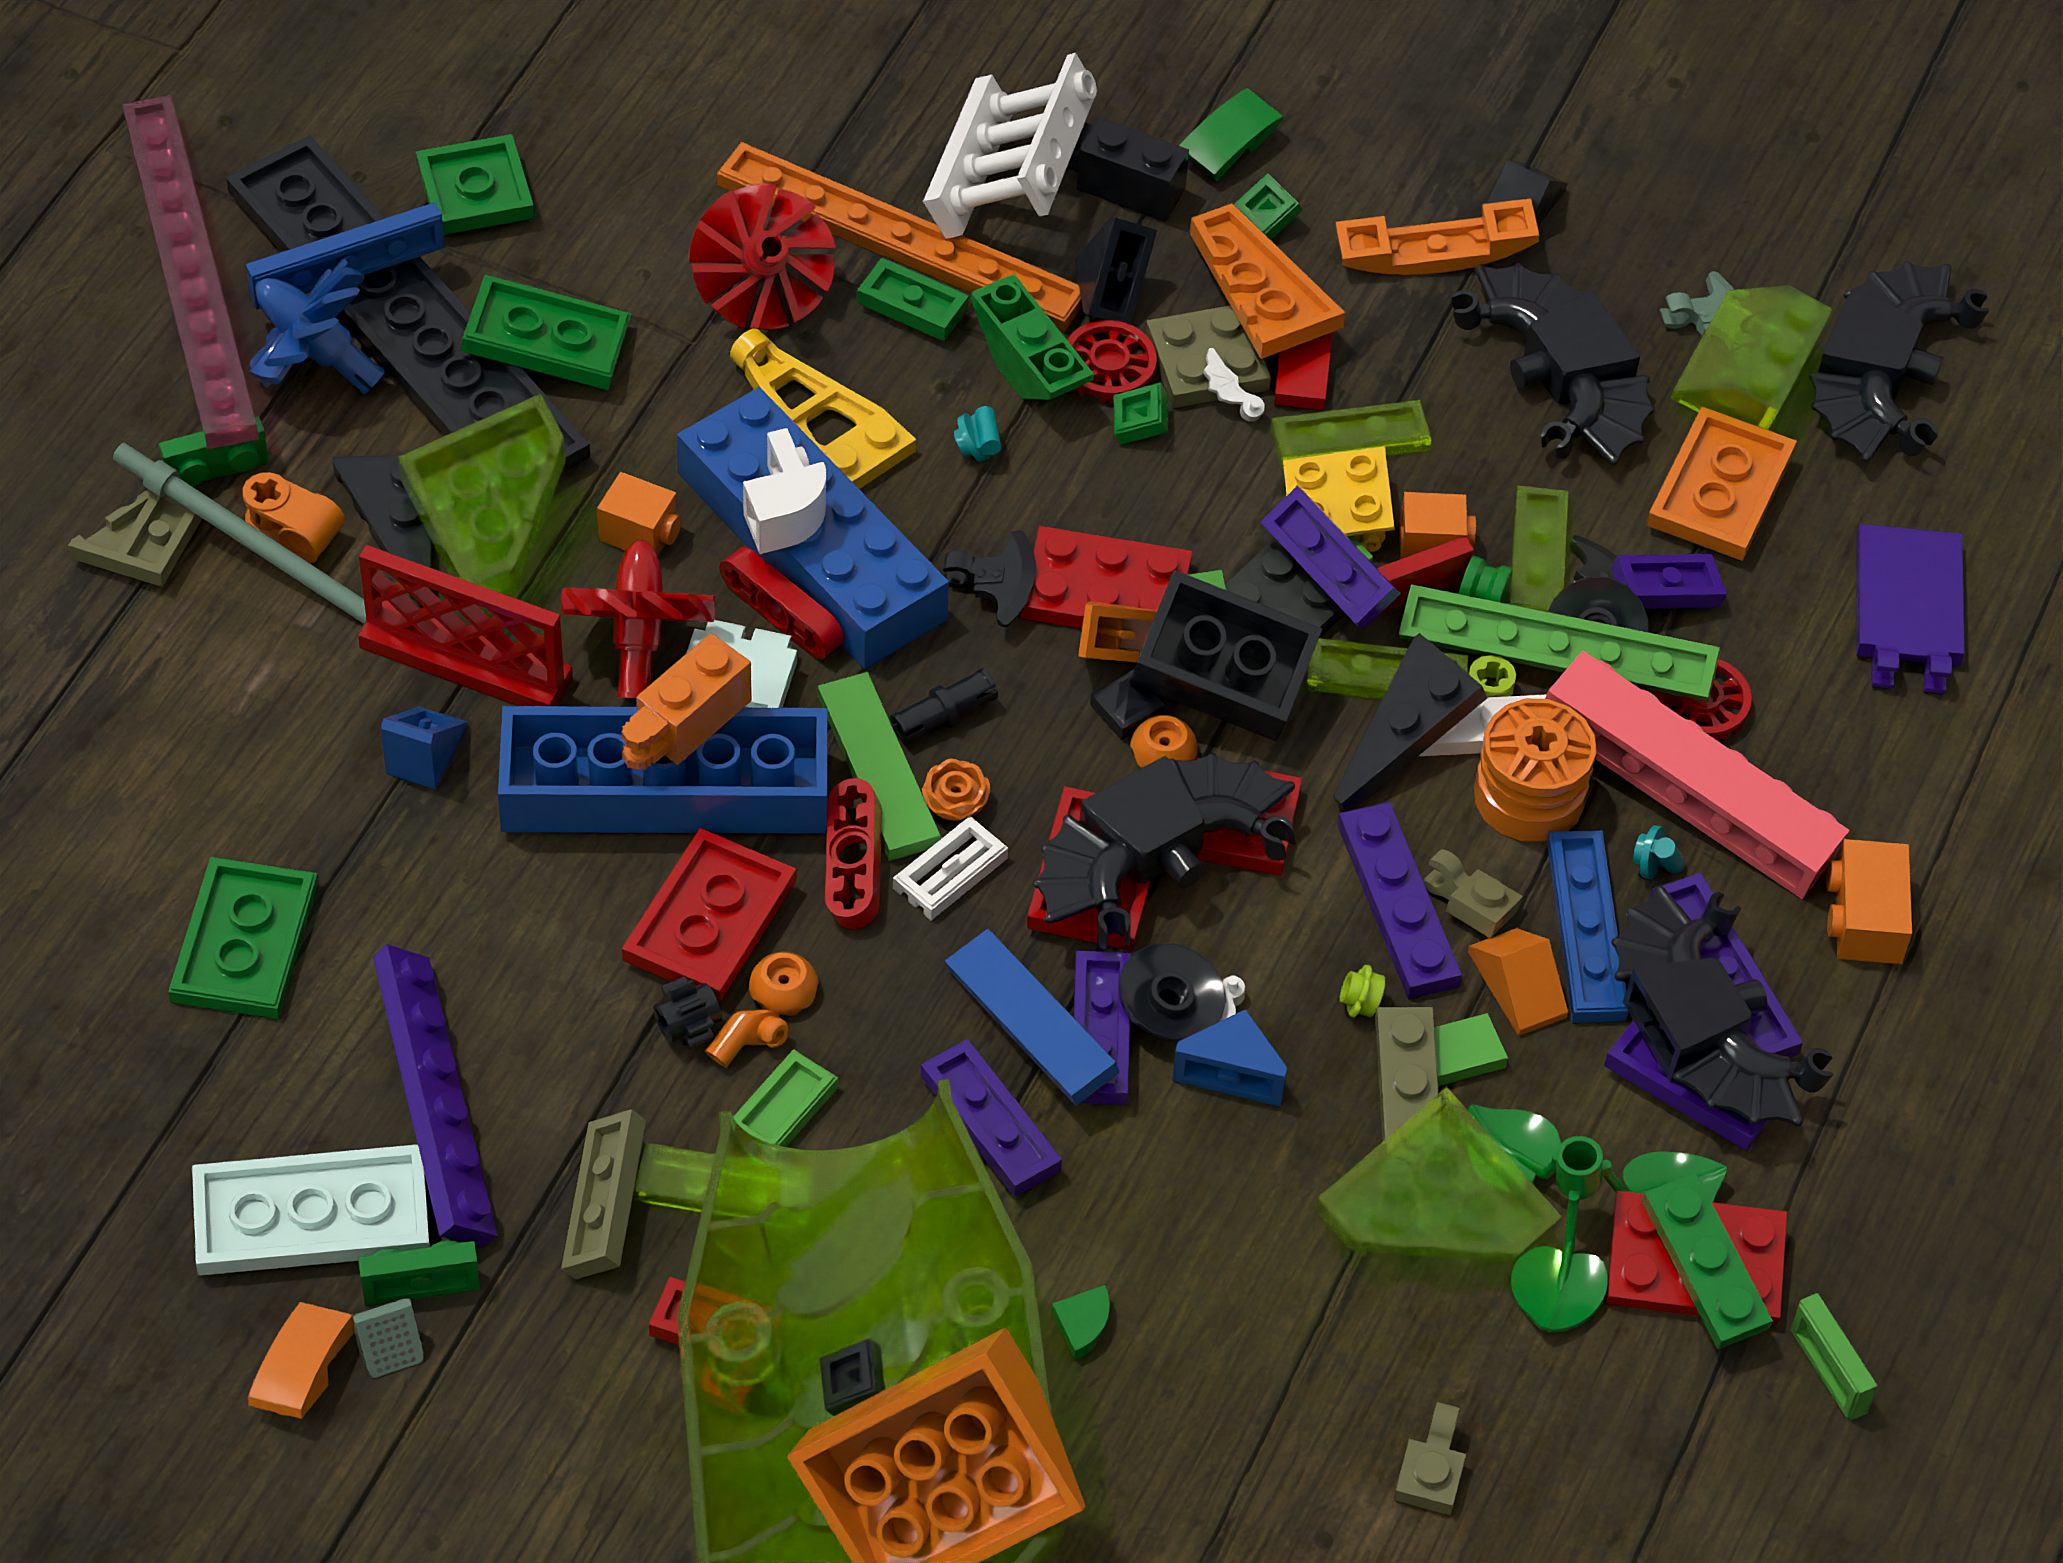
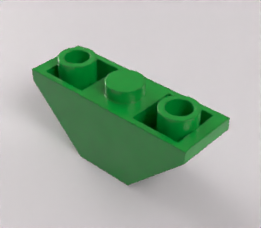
M1015 274L971 292V301L994 363L1021 399L1051 400L1093 381L1094 373Z

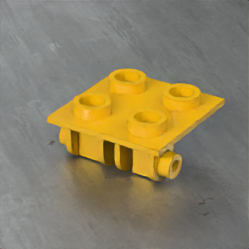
M1385 446L1283 460L1286 494L1288 495L1298 485L1346 536L1354 535L1368 552H1375L1381 548V543L1385 540V531L1395 530Z

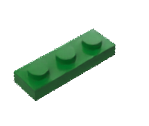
M1696 1172L1644 1192L1641 1201L1717 1349L1719 1350L1770 1329L1773 1320Z

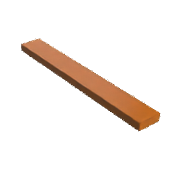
M743 142L739 144L717 173V185L730 191L756 184L777 185L770 208L773 207L778 189L788 190L801 195L811 201L817 208L800 219V221L805 222L817 213L827 224L833 235L971 293L1015 274L1062 333L1066 331L1082 308L1078 284L962 235L946 239L938 225Z

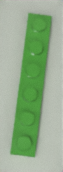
M1416 585L1410 586L1399 631V636L1402 640L1412 641L1420 633L1436 647L1480 656H1499L1509 662L1563 673L1583 650L1595 659L1609 664L1617 674L1638 688L1709 702L1720 657V647Z

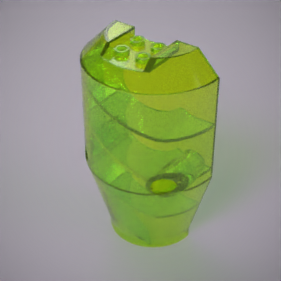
M949 1079L938 1080L936 1099L931 1108L917 1122L885 1139L845 1149L802 1150L774 1145L746 1132L737 1124L730 1110L719 1112L720 1136L677 1315L697 1563H852L787 1458L788 1454L809 1429L834 1417L824 1407L820 1358L871 1338L881 1346L885 1389H888L1006 1327L1038 1378L1051 1413L1032 1264L952 1100ZM1065 1520L979 1563H1050L1063 1543L1066 1532Z

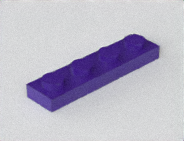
M1390 802L1339 813L1338 829L1407 998L1411 999L1460 987L1462 974Z
M1701 873L1662 886L1692 921L1700 919L1713 894ZM1732 927L1728 935H1713V938L1701 951L1703 959L1715 958L1721 961L1735 985L1757 979L1765 989L1767 1008L1765 1011L1752 1014V1022L1747 1036L1762 1050L1769 1053L1788 1056L1789 1058L1799 1055L1803 1045L1801 1038L1734 927Z

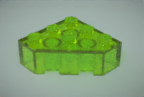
M541 394L398 457L402 483L449 574L504 595L513 593L518 589L566 462L564 436Z
M1447 1087L1318 1197L1314 1209L1351 1251L1506 1263L1514 1262L1553 1228L1562 1217Z

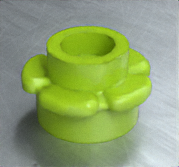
M1364 965L1357 973L1350 971L1347 974L1342 985L1340 1002L1347 1004V1011L1350 1017L1355 1018L1358 1014L1370 1018L1373 1017L1383 996L1385 976L1372 972L1370 965Z

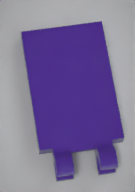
M1859 524L1856 535V656L1872 658V687L1893 689L1894 672H1898L1900 660L1924 663V692L1946 693V677H1951L1952 666L1961 667L1964 657L1962 534Z

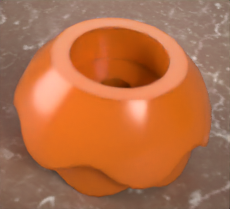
M1168 715L1154 716L1140 724L1135 730L1130 744L1135 760L1141 768L1165 755L1168 759L1193 761L1196 759L1198 752L1197 740L1191 728L1179 718Z
M947 759L929 770L922 787V793L928 808L938 817L948 821H963L970 816L974 817L984 808L990 793V783L988 778L983 776L981 769L977 765L967 761Z
M776 952L763 958L754 967L750 977L749 992L752 999L758 1002L761 1009L773 1011L778 1015L794 1016L813 1003L819 980L814 967L802 956L792 952ZM779 981H789V982L786 983V984H782V983H780Z

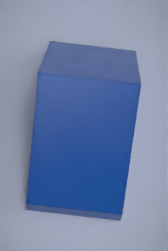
M420 706L383 718L381 735L386 774L436 789L466 732L468 721Z
M1243 1010L1179 1041L1175 1051L1172 1081L1281 1107L1287 1066L1248 1012Z

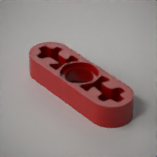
M740 547L720 563V574L728 588L779 631L792 636L791 640L813 658L823 660L844 643L843 630L835 617L753 550L747 547Z
M859 778L846 779L832 789L828 797L825 902L836 923L843 928L852 930L860 929L870 924L877 916L880 907L882 806L873 787L867 781ZM861 798L863 803L858 804L856 808V820L859 826H855L846 809L853 806L854 799ZM853 843L867 845V852L860 861L853 864H845L840 861L841 853L847 846ZM848 881H854L855 888L861 899L855 900L854 908L848 910L844 906V904L849 903L851 900V886Z

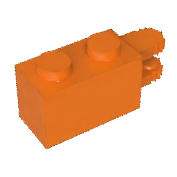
M710 633L636 697L637 712L630 717L629 722H625V726H622L621 739L626 744V746H623L622 759L625 760L627 768L630 767L638 771L641 769L646 770L647 767H651V763H656L664 755L677 765L685 760L752 701L751 661L713 633Z

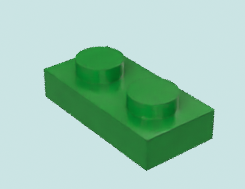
M881 258L858 288L857 303L945 341L969 309V295Z
M259 416L158 443L161 460L179 472V478L190 486L199 485L204 481L233 473L246 472L255 467L269 464L265 430Z
M442 1241L428 1248L406 1251L384 1249L370 1256L358 1257L365 1306L391 1303L405 1298L412 1300L480 1290L474 1241L464 1243Z

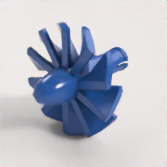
M342 259L333 271L327 269L322 274L309 295H306L294 285L275 278L258 281L255 287L257 301L265 316L274 324L275 328L266 336V345L251 359L249 363L251 369L248 372L258 378L268 388L271 383H280L292 364L303 362L309 356L320 366L328 367L331 365L355 385L362 394H366L370 389L368 386L373 387L385 370L351 343L352 336L350 331L335 318L358 295L360 290L357 286L365 276L351 268L350 264L345 259Z

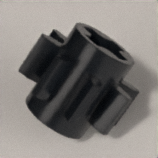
M685 976L661 986L665 998L653 1005V1011L665 1039L669 1043L680 1039L683 1046L688 1045L690 1049L713 1040L714 1035L710 1027L722 1020V1013L717 998L707 983L695 986L692 979L688 981Z

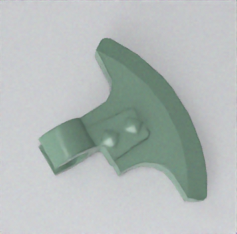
M1712 271L1707 276L1708 297L1690 299L1689 295L1681 292L1666 296L1669 309L1660 308L1666 327L1675 329L1684 327L1689 323H1694L1701 337H1715L1723 341L1728 346L1733 361L1739 363H1746L1748 361L1753 346L1751 321L1743 301L1733 287L1719 273Z

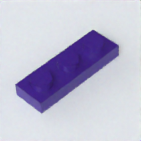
M1298 485L1261 521L1265 528L1362 630L1401 594Z
M1076 950L1073 1018L1116 1062L1120 1071L1118 1075L1081 1103L1127 1105L1130 1017L1121 1005L1118 982L1122 968L1131 958V953Z
M1634 1021L1607 1053L1604 1064L1606 1068L1748 1151L1771 1121L1766 1120L1758 1122L1757 1125H1752L1748 1119L1734 1111L1718 1108L1710 1109L1694 1089L1681 1082H1669Z
M968 1039L921 1064V1078L1014 1198L1061 1172L1062 1158Z

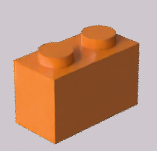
M1844 839L1838 860H1829L1826 876L1827 892H1835L1836 904H1831L1829 908L1827 932L1829 937H1836L1837 959L1902 964L1912 936L1909 844Z

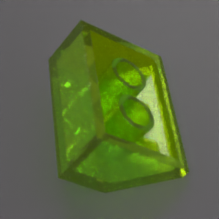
M1789 285L1728 290L1670 398L1698 413L1701 407H1705L1768 430L1833 309Z

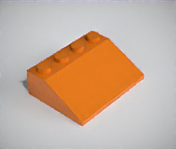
M1006 1327L809 1429L787 1456L852 1563H979L1083 1511L1086 1506L1038 1378Z

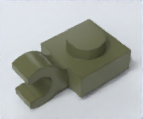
M1441 849L1430 859L1429 865L1435 869L1423 880L1425 888L1432 894L1449 900L1446 912L1490 939L1518 912L1523 896L1497 879L1492 878L1479 869L1469 877L1465 873L1458 857L1447 850Z
M1437 1402L1427 1443L1409 1439L1394 1501L1451 1515L1466 1458L1465 1453L1450 1450L1460 1408Z

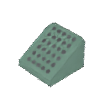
M409 1298L353 1316L357 1346L370 1378H378L421 1364L424 1361L423 1348Z

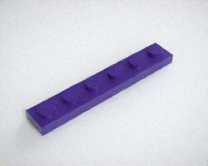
M386 944L373 956L439 1236L463 1243L474 1241L475 1246L483 1248L497 1237V1231L429 957Z

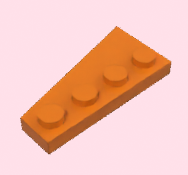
M1232 203L1191 218L1190 235L1261 359L1344 327L1345 312Z

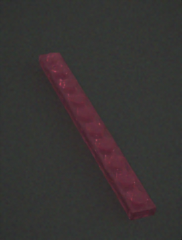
M168 95L122 104L207 449L259 439L253 409L172 97Z

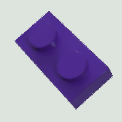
M1712 554L1618 555L1611 568L1615 580L1627 585L1642 601L1644 609L1720 607L1727 595Z

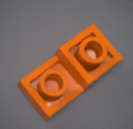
M300 1302L279 1331L262 1362L248 1395L249 1406L302 1419L329 1385L327 1366L354 1334L353 1315Z

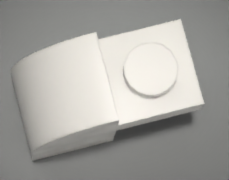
M787 428L767 433V466L771 475L743 482L744 517L759 554L790 547L805 541L819 529L826 513L825 464L820 462L809 465L804 448L802 446L795 448Z

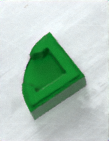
M1105 1285L1052 1303L1051 1314L1074 1360L1085 1356L1094 1349L1107 1326L1110 1301Z

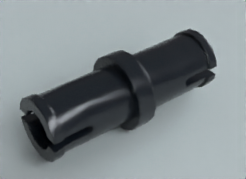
M981 668L976 673L947 688L939 685L929 691V697L898 713L891 714V723H898L892 726L899 740L904 745H908L913 740L942 725L950 728L960 722L959 716L997 699L999 696L996 689L990 690L995 688L996 684L989 672Z

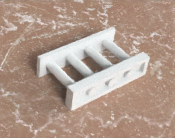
M1076 53L1067 55L1056 83L1007 95L1005 92H1002L992 74L975 79L923 200V203L946 239L963 235L975 206L1026 194L1039 217L1048 215L1097 93L1093 75L1088 70H1085ZM1046 106L1043 114L1010 122L1012 115L1015 113ZM1033 137L1029 145L997 152L1001 144ZM1021 167L1018 176L985 183L987 175Z

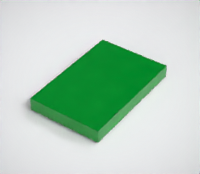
M484 275L462 338L460 351L609 390L628 330L631 313Z
M210 857L169 987L170 1002L279 1019L318 889V874Z

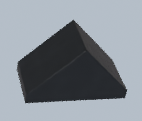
M1507 160L1487 204L1531 198L1538 227L1564 194L1568 183L1526 163Z
M1110 216L1075 259L1084 314L1104 320L1132 324L1158 230Z

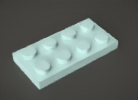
M418 1145L192 1165L195 1252L198 1276L359 1261L358 1257L370 1256L384 1249L406 1251L430 1247L425 1173Z

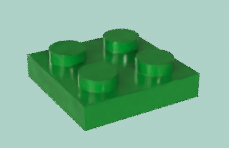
M512 134L416 151L417 167L428 204L435 202L442 214L444 235L534 219L533 201Z

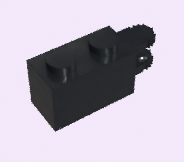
M1099 117L1095 125L1084 123L1067 169L1078 172L1077 190L1166 222L1186 190L1189 149Z

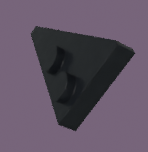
M433 455L333 457L334 476L338 482H343L350 493L355 510L360 518L369 524V532L380 550L432 568ZM407 593L412 600L416 601L419 604L420 608H423V606L410 593Z
M1420 633L1413 638L1333 796L1342 812L1356 809L1487 699V695L1480 683Z

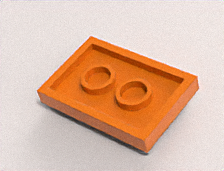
M1701 407L1649 512L1646 526L1743 561L1794 455L1797 441L1714 410Z

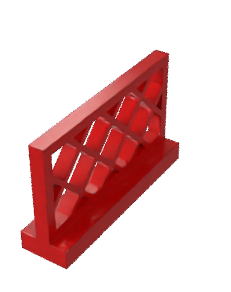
M369 545L364 547L359 555L366 623L358 634L359 648L517 706L558 705L573 680L572 666L563 663L560 614ZM381 571L389 573L398 582L393 584ZM428 588L438 591L446 600L441 601ZM410 593L423 606V608L419 609L404 594ZM477 606L486 608L494 617L489 619ZM458 610L472 625L466 626L453 611ZM525 623L544 629V634L537 636ZM507 628L520 642L514 643L501 629Z

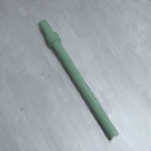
M122 443L116 449L113 460L142 478L144 487L161 498L168 495L363 624L366 623L365 605L362 597L181 480L179 472L162 460L154 462L126 443Z

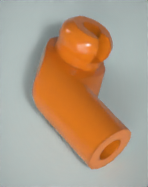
M767 1009L739 1011L730 1017L707 1047L705 1053L715 1062L727 1068L744 1045H768L771 1048L781 1046L788 1037L789 1027L786 1021L782 1020L777 1013Z

